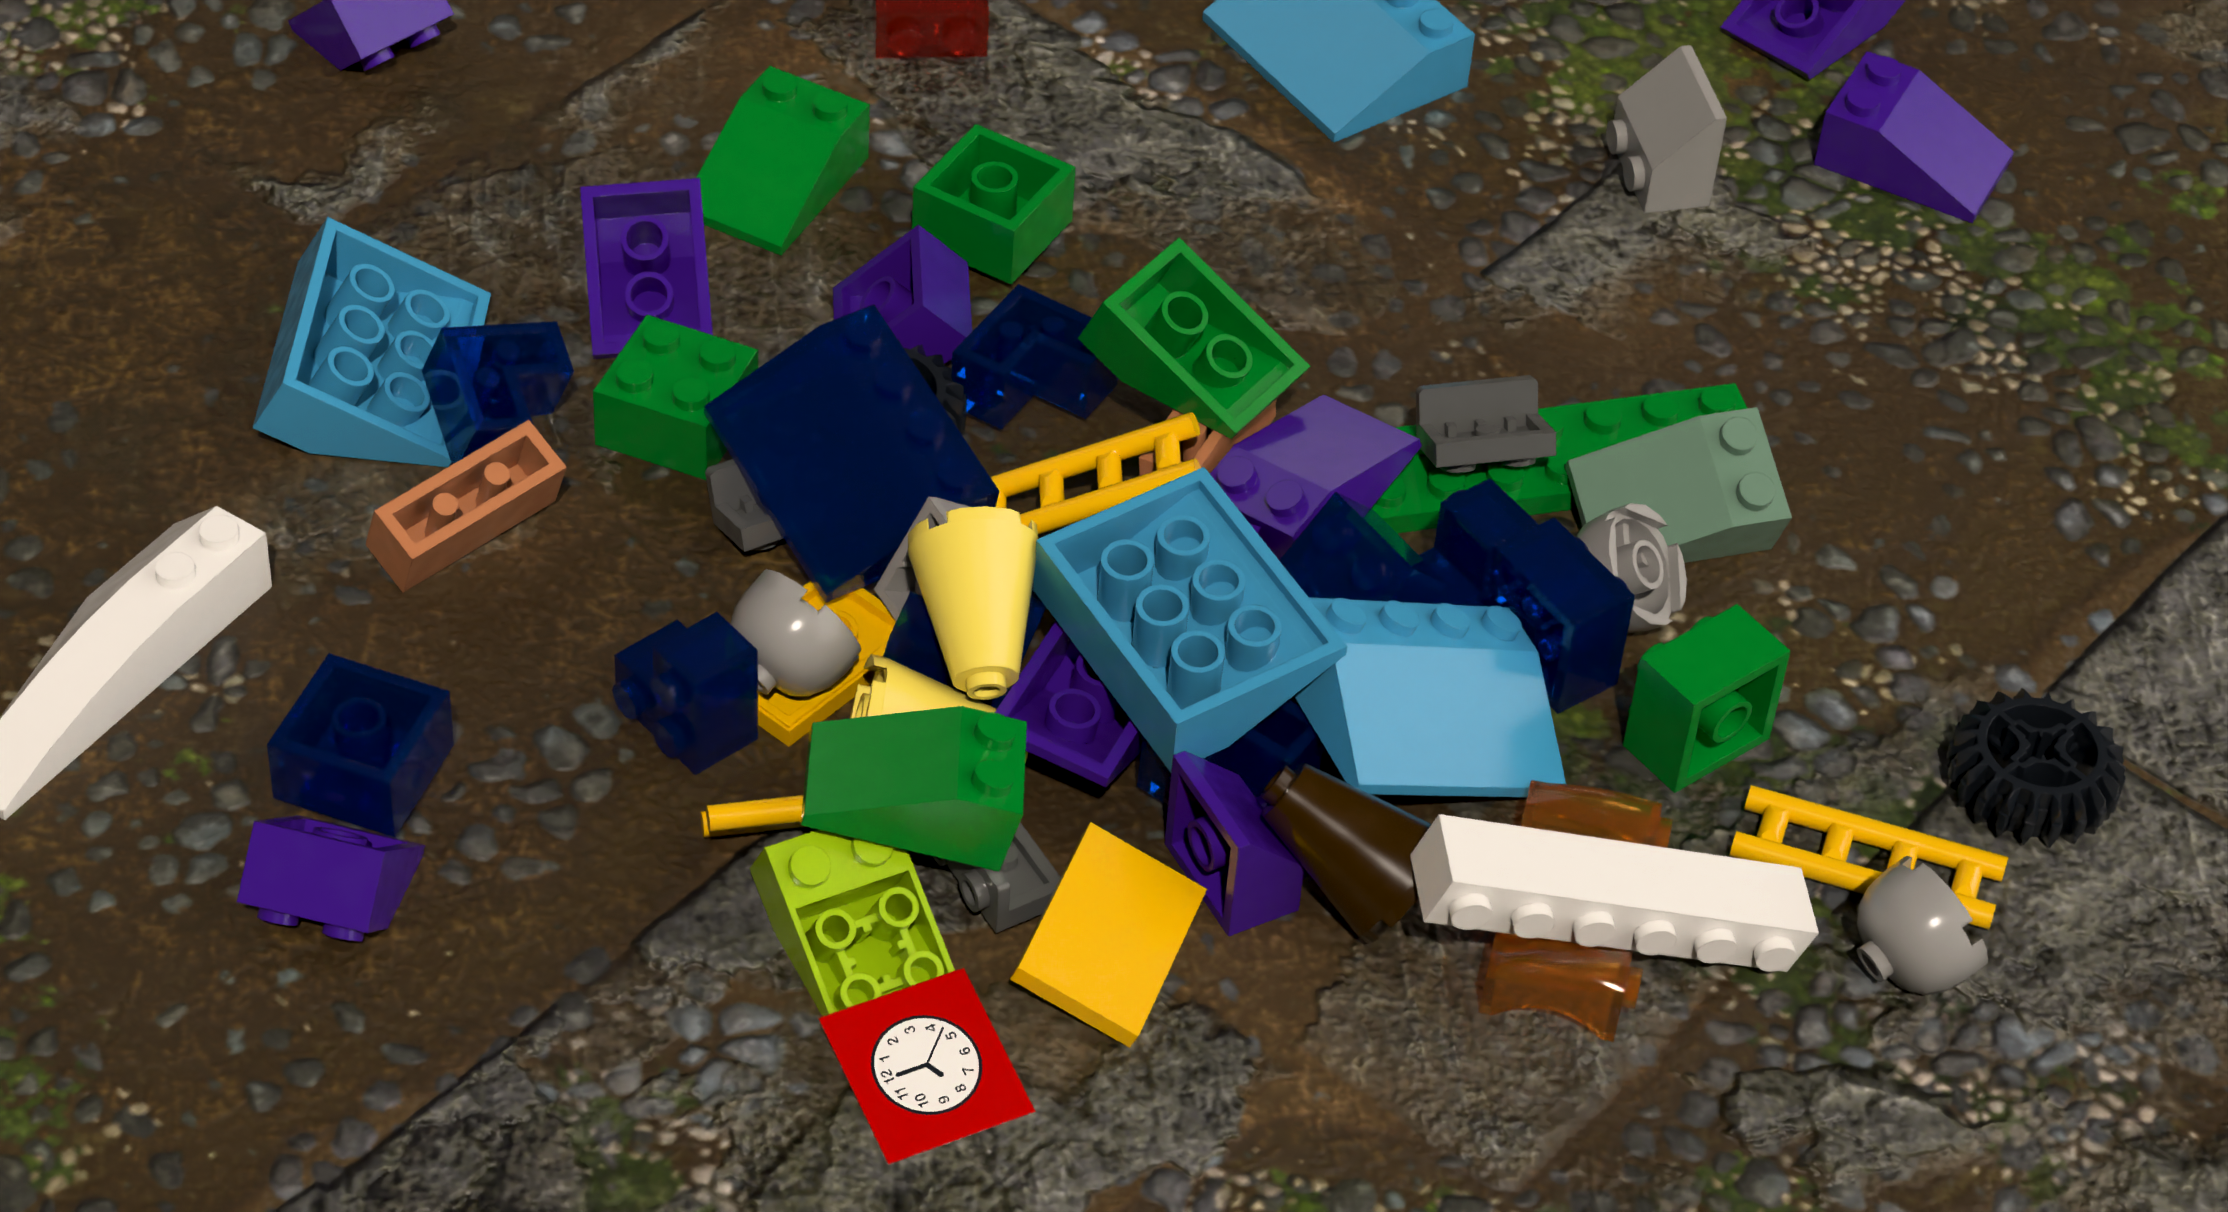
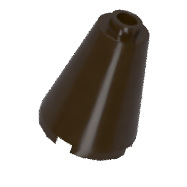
M1306 763L1300 764L1294 771L1284 765L1274 774L1260 794V797L1267 802L1262 816L1354 932L1367 943L1375 942L1379 939V936L1373 929V926L1382 920L1392 928L1419 898L1410 854L1432 824Z

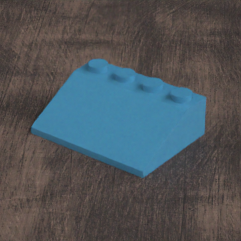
M1216 0L1203 11L1202 20L1332 142L1342 140L1468 86L1475 34L1437 0Z
M327 217L297 263L252 428L309 454L449 467L454 459L491 293Z
M1205 467L1036 540L1034 592L1170 772L1172 771L1173 755L1187 751L1204 759L1229 747L1347 653L1345 642Z
M1310 598L1345 642L1347 653L1296 693L1294 697L1346 783L1374 795L1562 798L1567 790L1539 653L1522 628L1521 621L1510 608L1501 606L1452 605L1448 603L1427 604L1399 601L1349 600L1345 598Z

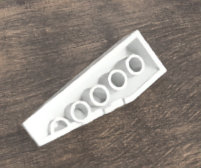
M218 506L212 507L173 524L84 600L0 716L1 819L6 820L272 587L267 537L264 531Z

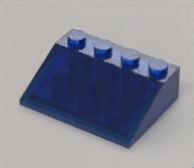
M874 304L818 326L704 406V414L825 603L880 580L928 497H937L970 507H996L998 488Z

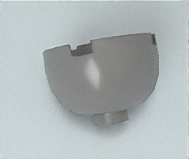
M1629 503L1597 516L1584 524L1575 535L1569 547L1566 570L1568 591L1588 619L1603 629L1621 633H1635L1659 628L1672 622L1673 620L1669 619L1670 614L1680 611L1685 603L1687 576L1682 552L1678 543L1667 546L1664 536L1658 528L1668 525L1658 513L1648 506Z
M768 569L764 570L745 590L733 610L730 622L732 644L738 656L743 660L738 671L751 686L763 694L767 695L775 688L786 695L809 697L831 687L842 678L859 657L858 654L861 652V646L851 630L829 607L824 604L818 611L808 602L801 599L808 591L807 589L785 575Z
M1905 856L1885 870L1867 888L1858 905L1857 929L1863 945L1857 949V954L1866 970L1879 982L1889 978L1901 989L1923 995L1943 993L1963 983L1985 967L1988 963L1987 948L1983 939H1980L1971 946L1963 927L1973 921V919L1951 888L1924 863L1911 870L1912 857Z

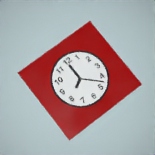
M964 968L818 1018L888 1165L1036 1112Z

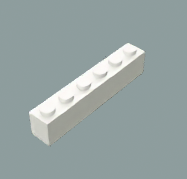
M1442 814L1436 817L1410 854L1423 921L1427 923L1455 926L1463 930L1478 929L1514 934L1522 938H1543L1573 942L1586 947L1602 946L1638 951L1645 955L1660 954L1696 959L1704 963H1725L1754 967L1768 972H1787L1819 934L1801 867Z

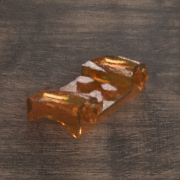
M1531 780L1521 826L1667 848L1673 819L1660 817L1662 803L1601 788ZM1496 932L1485 977L1479 1013L1493 1016L1500 1012L1519 1008L1550 1010L1577 1020L1594 1032L1599 1039L1614 1042L1621 1007L1631 1009L1636 1007L1643 969L1630 966L1633 953L1631 950L1602 946L1586 947L1573 942L1543 938H1522L1514 934Z

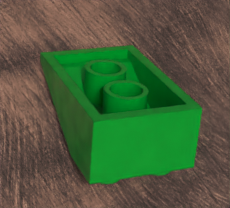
M769 66L739 98L696 177L700 178L704 225L782 256L869 158L870 104Z
M1180 237L1103 301L1078 337L1121 382L1182 414L1193 412L1199 423L1230 439L1235 437L1310 368V365Z
M964 706L813 722L809 732L801 825L1000 872L1023 816L1027 722L1006 717L999 713H989Z

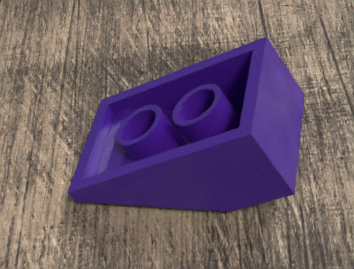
M1742 0L1720 28L1725 35L1810 80L1884 28L1906 0Z
M1866 51L1825 112L1814 165L1973 224L2012 161L2014 151L1919 69L1899 63L1891 57L1880 56Z
M700 178L580 187L593 359L616 358L646 315L713 335Z
M1323 394L1236 443L1210 474L1250 524L1261 526L1260 537L1287 570L1312 581L1420 450L1422 445L1419 438Z
M1055 621L1019 675L1018 681L1013 684L995 713L1027 722L1026 751L1104 787H1107L1149 744L1057 621Z

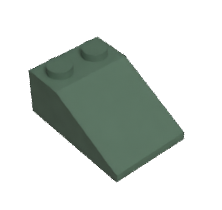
M1758 407L1700 415L1568 460L1565 465L1582 526L1611 509L1629 503L1646 505L1658 513L1668 525L1658 528V530L1664 536L1667 546L1678 543L1684 563L1770 550L1792 519Z

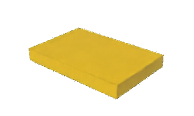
M832 566L803 586L808 591L801 598L818 611L824 604L829 607L851 630L861 646V652L858 654L859 657L854 662V665L831 687L809 697L786 695L775 688L769 694H763L740 675L738 668L742 665L743 660L734 650L732 639L696 665L697 682L788 747L810 732L813 722L824 721L855 697L858 684L865 686L872 684L876 671L863 669L866 660L871 654L884 656L900 663L923 645V631L903 632L880 599Z
M1090 822L1081 835L1010 980L1130 1048L1145 1024L1207 888Z

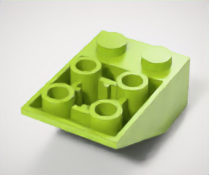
M818 829L764 847L749 868L773 931L822 1017L955 971L908 850Z

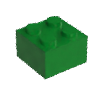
M975 124L913 186L912 229L919 224L967 261L968 266L1012 285L1072 221L1076 167Z
M646 315L593 390L595 445L706 480V469L719 464L759 403V349Z
M1738 604L1714 617L1706 616L1700 619L1689 631L1667 643L1661 642L1653 645L1643 654L1637 665L1638 673L1632 703L1628 709L1629 717L1623 746L1674 793L1680 791L1770 739L1791 650Z

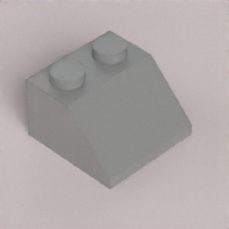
M1691 45L1677 48L1621 93L1617 99L1614 120H1610L1607 124L1606 138L1611 154L1618 155L1623 166L1626 188L1628 191L1635 192L1644 213L1710 206L1727 117Z

